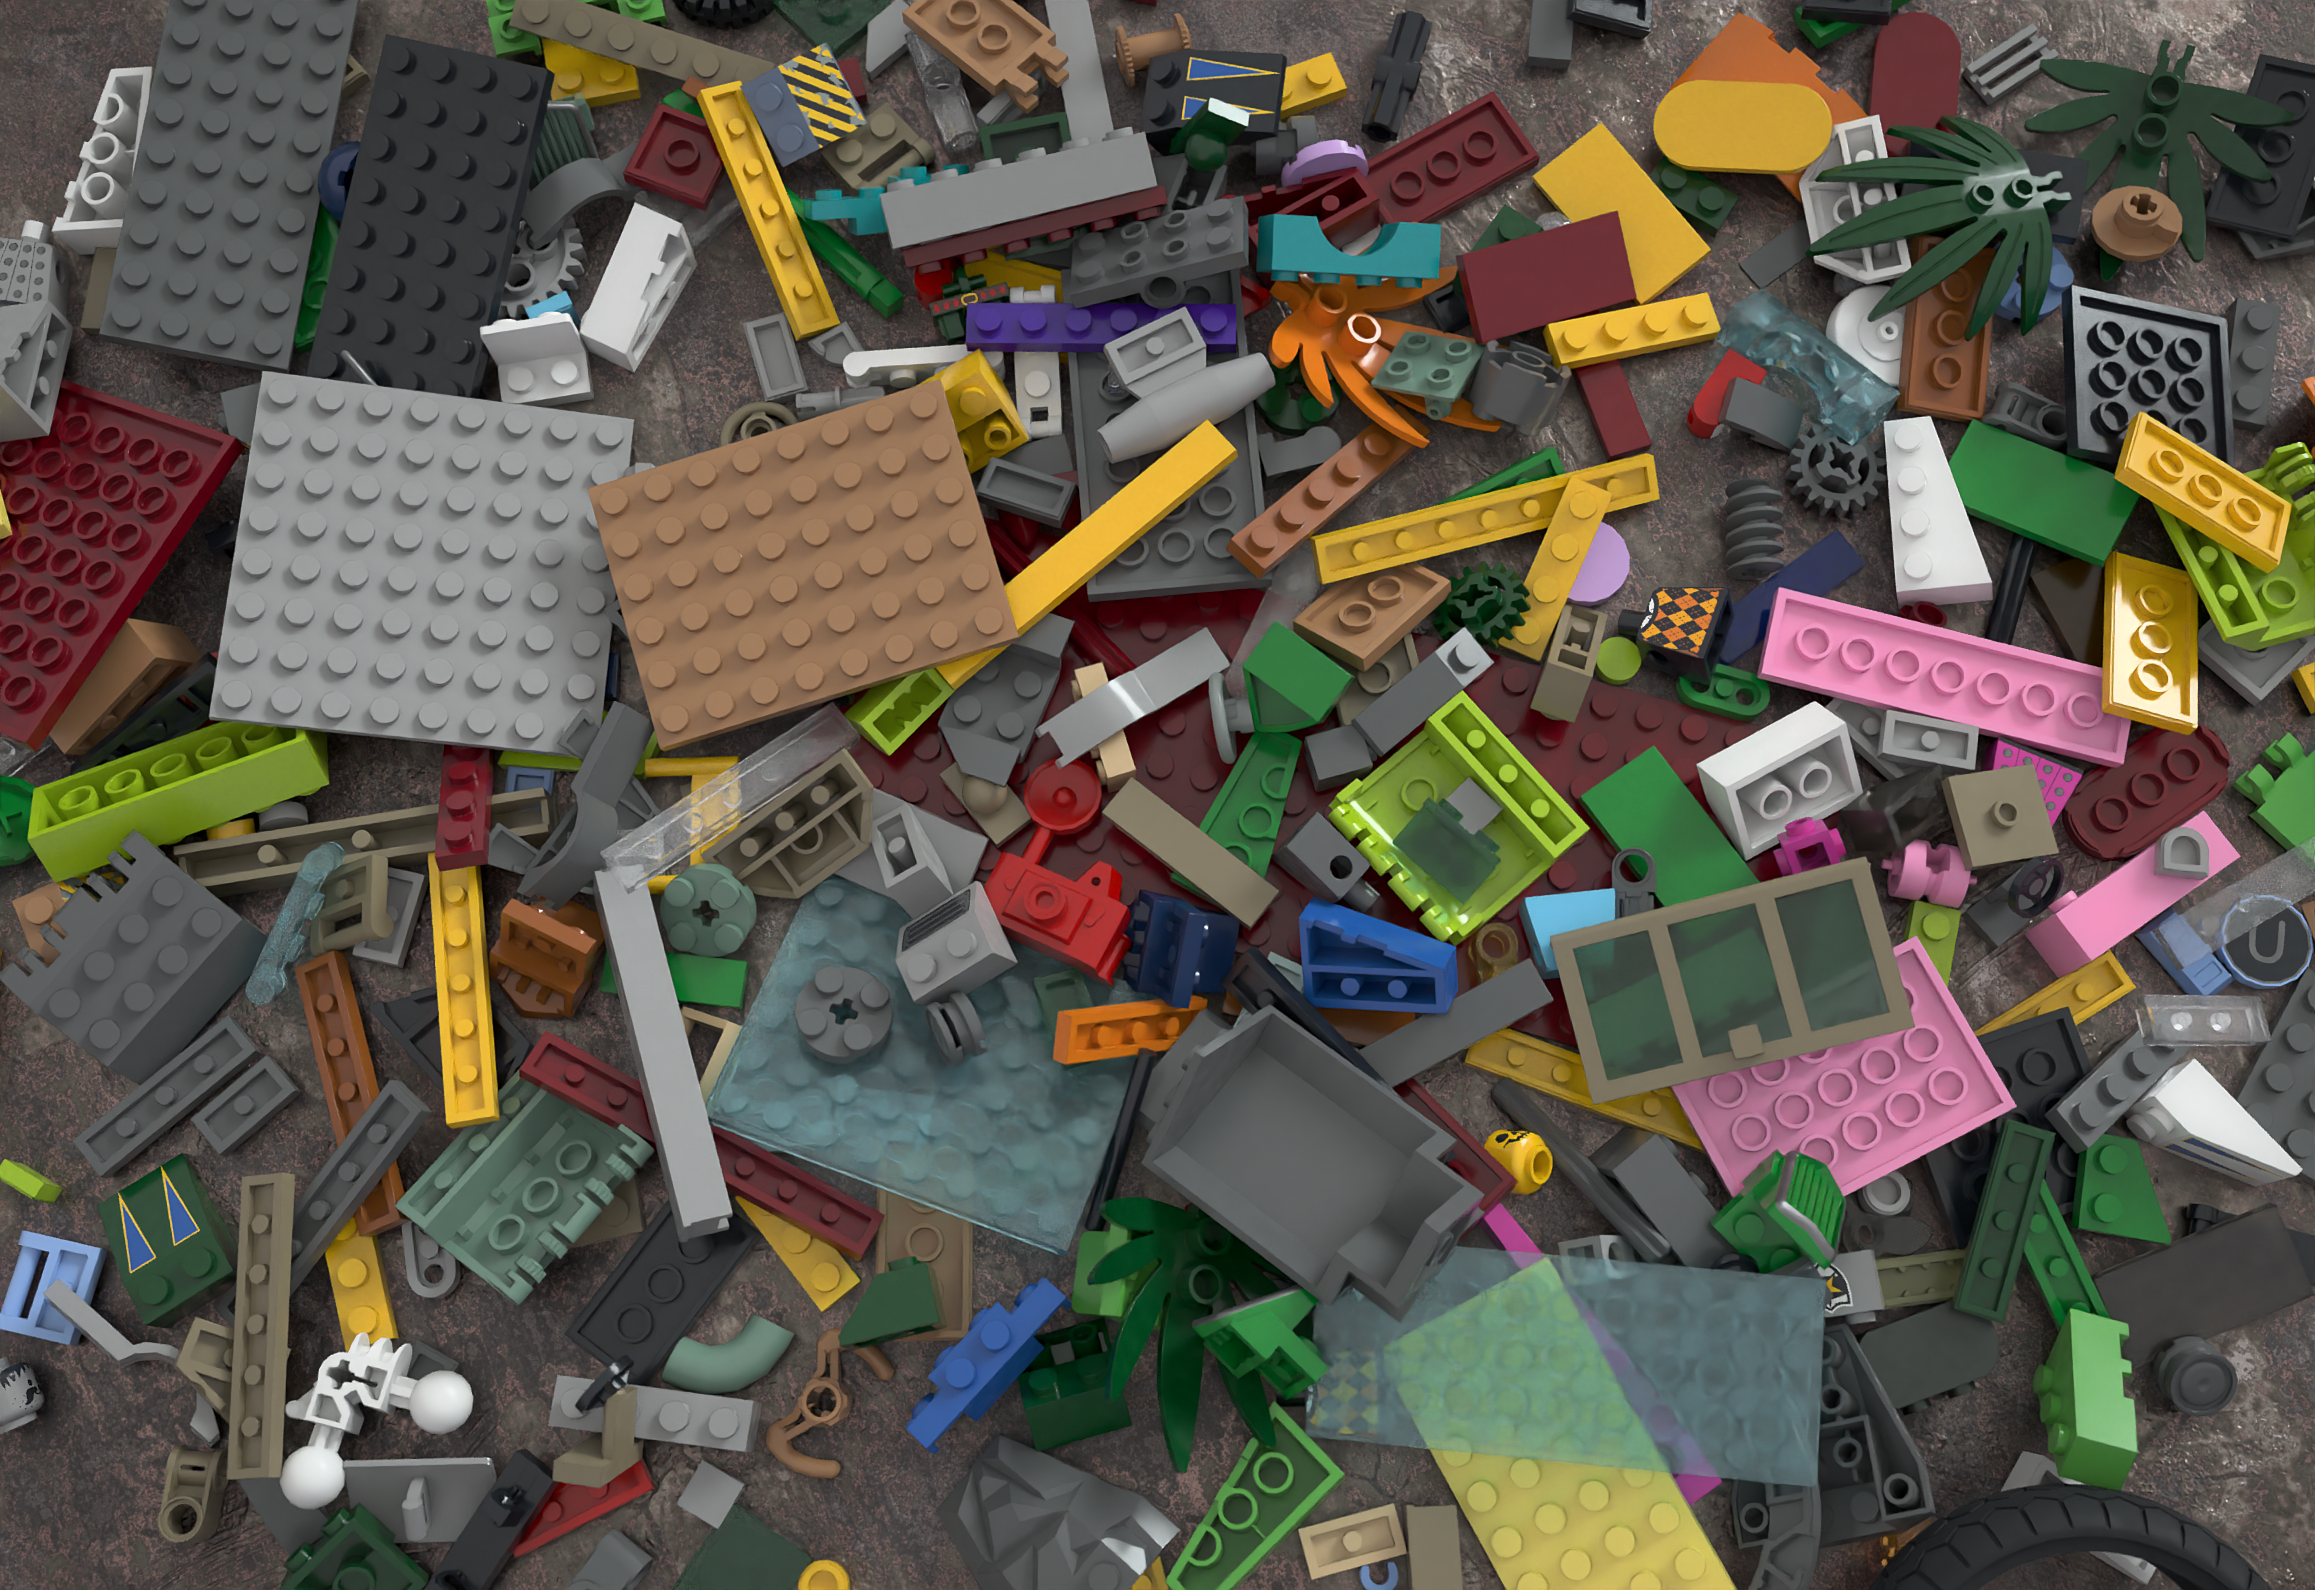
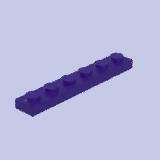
M967 303L966 348L967 352H974L979 348L982 352H1104L1105 344L1186 307L1206 344V353H1236V304H1178L1171 308L1160 309L1149 304L1096 303L1076 309L1073 303Z

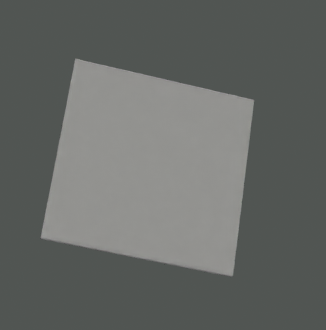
M262 371L209 719L576 758L558 745L557 742L581 709L589 712L598 728H601L612 622L604 610L615 602L616 594L587 488L626 476V467H629L634 419Z

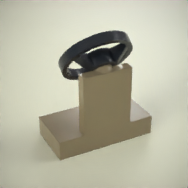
M628 1355L622 1356L608 1367L588 1387L575 1404V1408L582 1415L591 1409L604 1407L602 1433H595L555 1459L553 1481L601 1488L642 1459L644 1439L634 1438L638 1387H625L629 1371L634 1365V1361Z

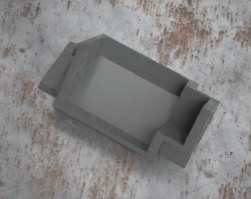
M1270 1004L1254 1015L1250 1013L1245 1014L1235 1027L1229 1025L1208 1008L1199 1012L1152 1070L1136 1122L1149 1132L1146 1142L1150 1146L1141 1164L1328 1307L1353 1287L1401 1323L1412 1309V1305L1427 1281L1431 1283L1454 1254V1247L1460 1237L1471 1227L1473 1228L1485 1213L1478 1207L1485 1194L1444 1165L1457 1142L1455 1138Z

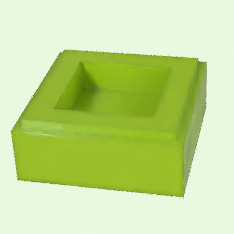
M4 1159L0 1165V1180L33 1200L49 1204L50 1202L54 1203L64 1189L25 1164Z

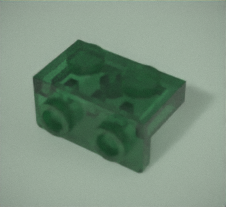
M1428 797L1422 804L1423 807L1396 836L1392 844L1464 906L1501 864V859L1495 854L1500 847L1480 829L1472 835L1459 823L1464 816L1444 798L1437 804Z

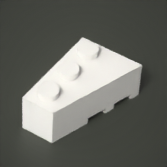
M638 203L634 204L591 306L584 313L580 322L579 334L589 352L632 372L636 371L697 266L682 223Z

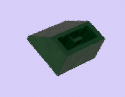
M1104 1318L1078 1323L1071 1327L1034 1336L1044 1346V1349L1020 1374L1018 1383L1036 1452L1132 1426L1123 1390L1116 1403L1108 1404L1105 1400L1106 1375L1112 1346Z

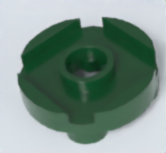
M1299 348L1296 356L1286 368L1276 367L1268 356L1267 361L1274 374L1275 386L1253 401L1256 410L1258 408L1259 413L1265 418V423L1274 431L1288 436H1304L1308 430L1314 427L1322 426L1324 423L1327 425L1336 415L1341 398V386L1323 357L1334 403L1328 409L1316 399L1303 378L1300 368ZM1294 383H1299L1303 385L1304 389L1309 391V395L1302 394L1299 400L1291 399V392L1285 390V388L1293 386Z

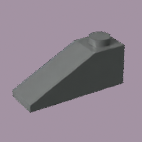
M1464 627L1350 722L1381 757L1494 662Z

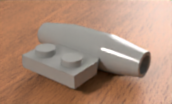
M1183 307L1104 345L1103 351L1123 389L1138 398L1139 401L1096 431L1097 437L1106 457L1112 464L1166 449L1180 442L1207 419L1212 425H1215L1233 416L1275 386L1274 374L1268 361L1260 352L1206 367V344L1186 307Z

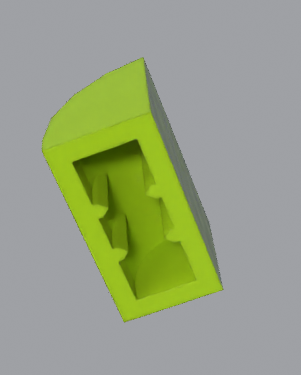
M932 668L871 687L843 717L872 745L890 756L955 691Z

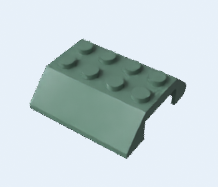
M518 1070L498 1092L500 1121L467 1126L396 1203L395 1207L465 1267L511 1303L520 1306L534 1290L531 1286L535 1282L540 1283L547 1275L543 1270L554 1258H562L568 1251L566 1246L569 1243L574 1244L602 1212L600 1209L602 1205L606 1206L615 1197L612 1194L613 1190L621 1181H629L636 1173L634 1169L636 1167L641 1168L655 1151L644 1139L623 1124L618 1127V1130L519 1077Z

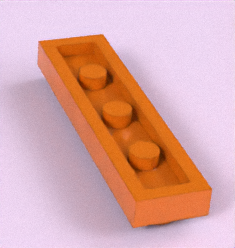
M1191 995L1189 1009L1171 1007L1162 999L1058 1011L1053 1060L1067 1065L1137 1055L1139 1048H1147L1155 1052L1169 1050L1199 1012L1207 1008L1208 999Z

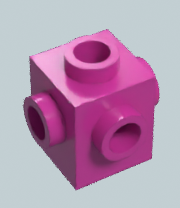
M1812 817L1801 818L1785 826L1786 831L1777 834L1781 848L1773 851L1783 877L1840 863L1839 857L1847 855L1837 828L1828 830L1822 819L1813 821ZM1815 844V850L1809 855H1802L1798 851Z

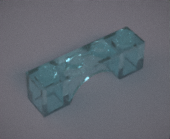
M1763 288L1732 306L1715 339L1728 350H1734L1756 365L1777 366L1803 379L1818 397L1820 403L1818 420L1852 446L1882 425L1900 395L1897 390Z

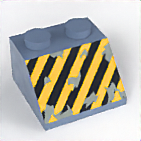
M827 42L740 86L782 168L867 124Z

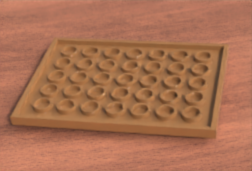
M940 379L587 488L658 744L664 752L1021 641Z

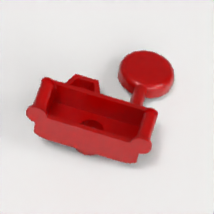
M1052 759L1036 768L1028 778L1023 792L1025 808L1034 824L1038 827L1021 857L1007 852L1002 853L983 888L1006 938L1077 969L1101 985L1112 987L1114 981L1111 977L1128 949L1132 947L1131 939L1124 934L1132 918L1128 907L1119 902L1122 875L1111 865L1100 860L1093 863L1075 881L1038 865L1054 834L1062 836L1078 833L1090 826L1099 815L1103 802L1101 782L1094 770L1080 760H1075L1059 770L1055 764L1057 759ZM1098 879L1101 881L1097 886L1092 884L1094 880Z

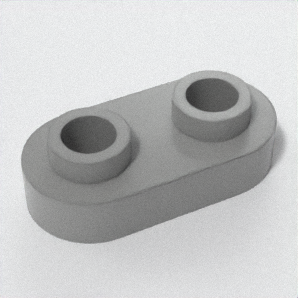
M411 1220L403 1223L402 1236L406 1272L411 1289L418 1295L431 1299H439L449 1295L459 1283L461 1276L460 1262ZM440 1265L444 1271L443 1278L437 1283H432L429 1277L430 1271L433 1267Z

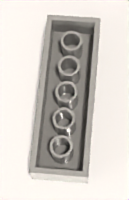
M1126 127L1107 132L1106 137L1102 138V142L1094 144L1089 143L1088 137L1062 143L1063 147L1059 149L1060 152L1046 155L1045 148L1028 150L1018 154L1017 162L1002 165L1001 158L982 161L974 164L975 168L972 173L958 176L957 169L955 168L931 174L930 183L914 186L913 179L890 183L886 185L887 193L880 194V205L893 255L902 254L904 249L1157 187L1145 132L1133 134L1132 127Z

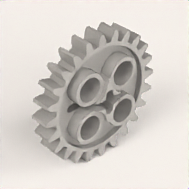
M572 215L559 229L556 239L551 241V244L546 249L540 251L534 250L530 245L529 237L534 233L533 230L528 227L529 225L525 220L520 222L497 321L504 319L506 315H510L513 320L521 321V315L527 313L526 308L562 293L564 288L570 290L578 289V285L572 275L584 274L583 266L578 260L586 258V253L580 244L584 241L579 228H575L577 225ZM530 279L524 286L514 287L518 281Z

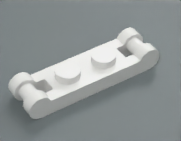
M1055 284L1041 285V290L1025 291L1024 287H1011L1010 301L1011 303H1057ZM1014 352L1017 412L1029 436V441L1024 444L1033 442V439H1045L1064 434L1060 352ZM1048 411V421L1033 422L1032 412Z
M966 344L861 351L848 354L843 360V368L849 389L890 384L897 388H908L916 385V383L927 380L972 352H967ZM983 352L1003 381L1006 373L1003 352Z

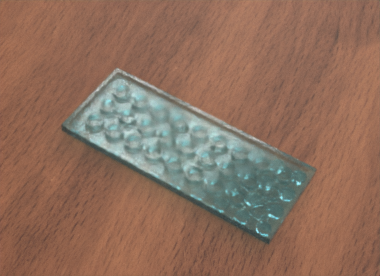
M1455 1246L1454 1254L1431 1283L1427 1281L1412 1305V1309L1401 1323L1353 1287L1329 1307L1320 1300L1316 1303L1313 1344L1321 1353L1320 1359L1329 1368L1316 1383L1309 1386L1306 1423L1307 1437L1817 1487L1826 1279Z

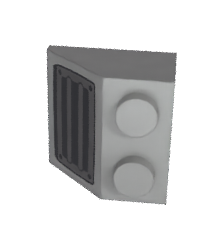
M977 880L899 929L895 961L913 1002L924 1006L935 1001L940 1004L948 1001L949 995L958 991H962L967 995L1018 963L981 882Z

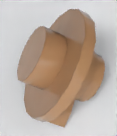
M2126 186L2113 189L2099 199L2091 214L2090 230L2096 243L2108 254L2126 261L2145 262L2158 259L2173 249L2182 233V216L2176 204L2163 193L2148 187Z

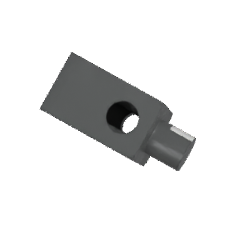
M1318 812L1302 822L1271 856L1278 865L1317 898L1331 903H1335L1342 898L1353 909L1363 914L1380 896L1374 888L1361 878L1370 867V863ZM1330 865L1336 868L1338 879L1332 875Z

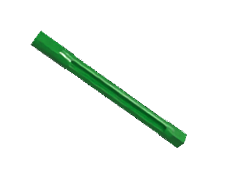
M680 88L669 94L661 102V104L705 119L700 106ZM783 184L809 248L886 319L903 307L904 295L824 220H811L804 217L803 201Z

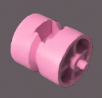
M1901 836L1895 844L1891 860L1883 859L1881 863V868L1889 869L1887 879L1889 895L1918 901L1923 895H1926L1931 904L1958 908L1964 900L1968 885H1976L1977 876L1970 875L1971 870H1965L1959 847L1939 844L1936 849H1932L1929 841Z

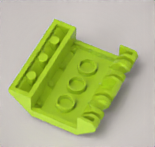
M2304 442L2276 448L2263 468L2242 473L2292 505L2280 563L2269 574L2153 503L2223 641L2249 651H2256L2315 634V490L2295 502L2291 495L2315 481L2314 459Z

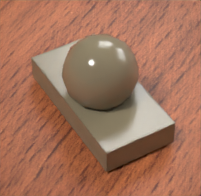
M957 762L939 774L943 783L987 837L990 838L996 848H999L1032 822L1025 806L1007 784L1004 788L963 774Z

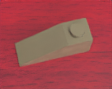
M1566 601L1559 616L1536 686L1531 709L1540 711L1541 714L1552 720H1566L1575 723L1593 676L1608 614Z

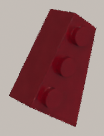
M1356 166L1302 178V183L1276 189L1275 184L1261 187L1260 193L1243 196L1248 208L1249 264L1255 272L1257 270L1258 220L1261 216L1281 214L1317 217L1322 233L1336 249L1347 245L1378 227L1380 198ZM1229 194L1225 196H1220V198L1231 199L1235 198V195ZM1256 272L1267 289L1276 282L1271 281L1272 272Z

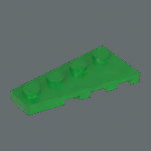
M1256 729L1199 829L1265 879L1302 741L1286 732H1260ZM1175 872L1172 873L1171 882L1217 906Z

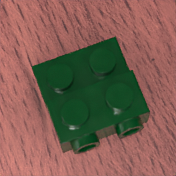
M359 1502L349 1512L343 1507L336 1510L321 1527L320 1531L324 1536L313 1547L304 1542L288 1557L283 1565L288 1571L279 1589L421 1590L428 1583L430 1575L393 1543L395 1534Z

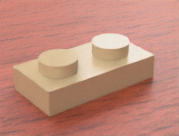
M1394 1503L1297 1529L1311 1580L1407 1554Z

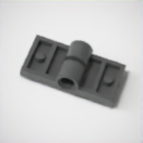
M1244 197L1218 199L1208 205L1189 210H1176L1166 216L1146 221H1133L1123 227L1104 232H1091L1081 238L1073 239L1070 297L1075 308L1140 293L1143 300L1150 306L1167 309L1178 305L1183 300L1186 281L1249 265L1248 208Z

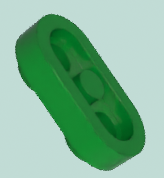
M1717 664L1711 684H1703L1706 688L1704 693L1696 692L1693 689L1692 682L1695 681L1678 676L1676 682L1678 696L1686 705L1738 721L1756 719L1762 714L1770 701V690L1763 679L1757 678V675L1722 664ZM1736 695H1746L1750 700V705L1740 704L1736 699Z

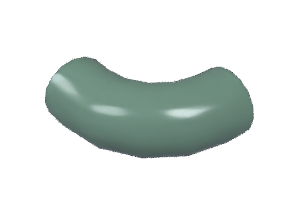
M751 1312L740 1333L725 1344L710 1346L684 1336L668 1359L662 1374V1381L675 1388L705 1395L740 1391L769 1373L788 1348L794 1333Z

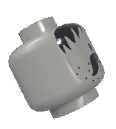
M7 1357L0 1359L1 1435L37 1419L36 1410L45 1401L31 1365L26 1362L10 1365Z

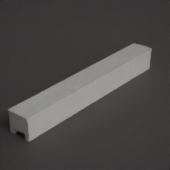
M639 865L602 872V870L595 871L593 896L680 1243L688 1242L690 1238L728 1230L729 1223L727 1218L732 1217L733 1212L643 866Z

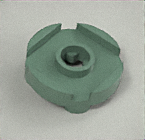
M699 863L691 865L682 871L665 888L660 905L662 922L669 933L668 938L671 945L677 950L689 951L692 954L705 957H720L736 951L753 929L757 917L755 897L748 885L742 886L732 876L734 874L733 871L719 864ZM704 900L709 901L711 909L719 911V915L714 916L712 920L705 918L699 911Z

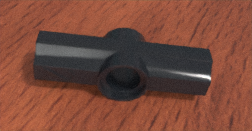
M1409 10L1403 14L1397 13L1385 53L1381 52L1371 85V91L1373 92L1367 104L1361 132L1368 135L1373 141L1384 144L1389 141H1396L1408 102L1413 101L1423 66L1421 60L1426 50L1432 23L1427 21L1423 14Z

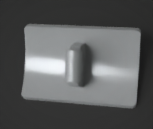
M488 1457L347 1460L342 1464V1469L345 1471L350 1509L360 1502L395 1534L393 1543L455 1542L497 1480L493 1461Z

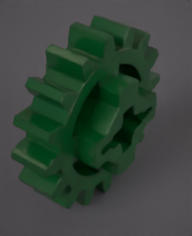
M1482 561L1478 571L1472 572L1466 566L1463 569L1464 577L1458 580L1456 577L1451 576L1448 579L1451 581V592L1432 611L1437 617L1432 621V624L1444 642H1447L1462 629V627L1457 626V624H1461L1482 649L1484 645L1489 644L1495 651L1499 647L1498 640L1504 637L1508 640L1514 638L1511 632L1513 626L1525 625L1526 622L1520 613L1531 609V605L1526 599L1530 592L1513 568L1507 570L1502 562H1497L1491 570L1486 561Z

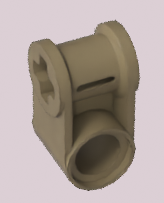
M177 1444L172 1449L166 1465V1483L158 1516V1528L161 1535L167 1540L175 1543H203L210 1539L217 1531L220 1523L224 1492L229 1481L227 1480L228 1448H218L215 1452L190 1450L185 1444ZM193 1467H205V1470L193 1471ZM193 1507L197 1514V1522L190 1532L185 1533L181 1526V1519L185 1511Z

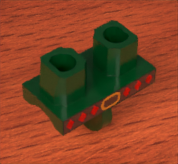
M963 266L954 268L957 281L941 285L944 298L947 299L929 304L933 326H939L948 345L966 341L965 318H967V303H1010V293L1006 282L986 287L984 274L967 278Z

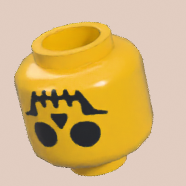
M1501 1129L1494 1131L1483 1145L1518 1181L1510 1193L1522 1195L1535 1193L1551 1175L1553 1167L1551 1152L1537 1134L1528 1131Z

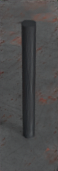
M1147 1048L1138 1049L1085 1223V1228L1089 1231L1103 1232L1106 1219L1100 1214L1099 1205L1105 1201L1113 1200L1157 1057V1053Z

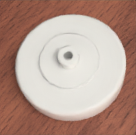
M1868 285L1850 293L1833 309L1826 328L1827 348L1836 368L1853 384L1863 389L1877 392L1891 391L1899 387L1906 305L1874 322H1869L1867 319L1872 309L1891 289V286Z

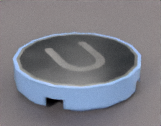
M2251 896L2233 904L2218 919L2213 935L2215 954L2220 963L2225 964L2227 969L2232 972L2230 973L2231 976L2239 983L2255 989H2275L2298 979L2309 966L2313 953L2312 933L2303 915L2288 902L2272 896Z

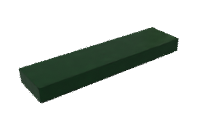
M2010 1119L2002 1120L1951 1308L2001 1324L2004 1323L2056 1133Z

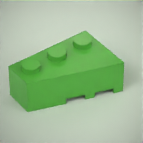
M2072 1308L2069 1309L2046 1364H2040L2037 1367L2033 1378V1392L2038 1394L2041 1406L2040 1420L2045 1423L2048 1433V1451L2053 1453L2058 1476L2096 1487L2107 1488V1490L2120 1491L2138 1453L2134 1400L2124 1397L2123 1377L2130 1378L2132 1375L2131 1361L2121 1359L2120 1349L2124 1340L2126 1341L2129 1337V1327L2127 1323Z

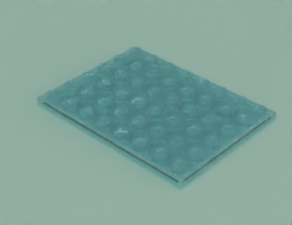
M829 876L805 894L705 1104L709 1124L1066 1257L1107 1154L1137 1055L1067 1065L1053 1060L1058 1011L1161 998L1155 994L1138 993L1126 981L1111 977L1114 981L1112 987L1101 985L1092 980L1087 974L1007 938L1018 963L966 995L980 1020L986 1036L985 1039L980 1041V1046L986 1043L988 1052L977 1057L970 1054L964 1057L962 1064L950 1068L941 1057L925 1020L924 1005L913 1002L895 961L899 929L913 921L912 917L894 899L838 876ZM824 967L860 969L873 975L888 988L892 1006L890 1034L879 1050L873 1054L870 1051L865 1056L857 1057L856 1062L837 1064L822 1060L809 1051L805 1046L804 1040L799 1035L795 1020V1006L798 996L803 987L815 978L816 973ZM849 1006L835 1008L832 1011L836 1015V1023L844 1025L847 1019L855 1020L857 1017L852 1012V1007Z

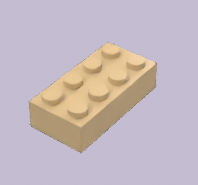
M1102 662L1074 670L1075 680L1071 681L1074 701L1077 702L1108 683ZM1123 729L1090 750L1092 759L1098 758V761H1096L1097 776L1101 786L1106 785L1108 793L1121 790L1130 777L1136 780L1135 765Z

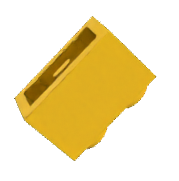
M980 348L918 384H925L937 379L941 380L970 474L986 466L991 457L999 458L1029 441V436L1004 382Z

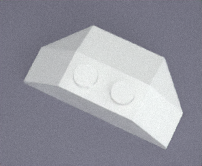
M1879 114L1834 125L1826 151L1814 163L1810 164V167L1806 169L1800 179L1799 188L1811 244L1859 214L1897 198L1894 183L1815 182L1820 172L1860 161L1888 158ZM1906 239L1871 247L1813 256L1816 264L1865 284L1902 277L1911 268Z

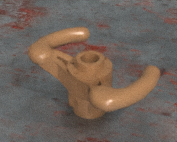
M834 1328L824 1332L817 1340V1370L811 1380L806 1383L801 1396L798 1397V1403L793 1413L782 1420H776L767 1430L765 1438L767 1448L781 1463L795 1472L814 1478H836L841 1469L839 1463L835 1460L816 1459L803 1455L793 1448L792 1439L815 1426L830 1428L840 1425L849 1416L852 1406L850 1391L841 1382L840 1353L848 1349L841 1347L838 1335L842 1330ZM876 1345L851 1351L865 1360L879 1379L888 1381L893 1377L895 1371L883 1351ZM828 1364H830V1377H824L828 1371ZM827 1393L833 1394L834 1397L831 1400L836 1401L835 1409L832 1412H823L819 1405L821 1397ZM803 1415L806 1420L796 1426L795 1423L799 1421Z

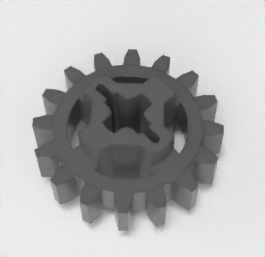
M1829 420L1824 431L1817 424L1812 425L1807 436L1801 434L1794 444L1796 449L1791 450L1786 460L1792 464L1785 474L1786 479L1797 480L1791 493L1793 495L1804 493L1807 496L1803 504L1805 508L1810 507L1814 502L1820 505V516H1824L1829 508L1835 509L1838 518H1843L1849 507L1854 513H1860L1866 505L1865 502L1871 504L1879 494L1877 489H1880L1886 481V476L1879 472L1887 465V460L1875 457L1881 448V444L1873 443L1869 445L1865 441L1869 435L1868 430L1862 431L1859 435L1852 433L1853 423L1849 421L1843 430L1837 428L1834 420ZM1812 452L1814 456L1811 461L1815 467L1809 471L1808 459ZM1863 467L1864 479L1860 486L1859 482L1862 478L1858 473V469Z

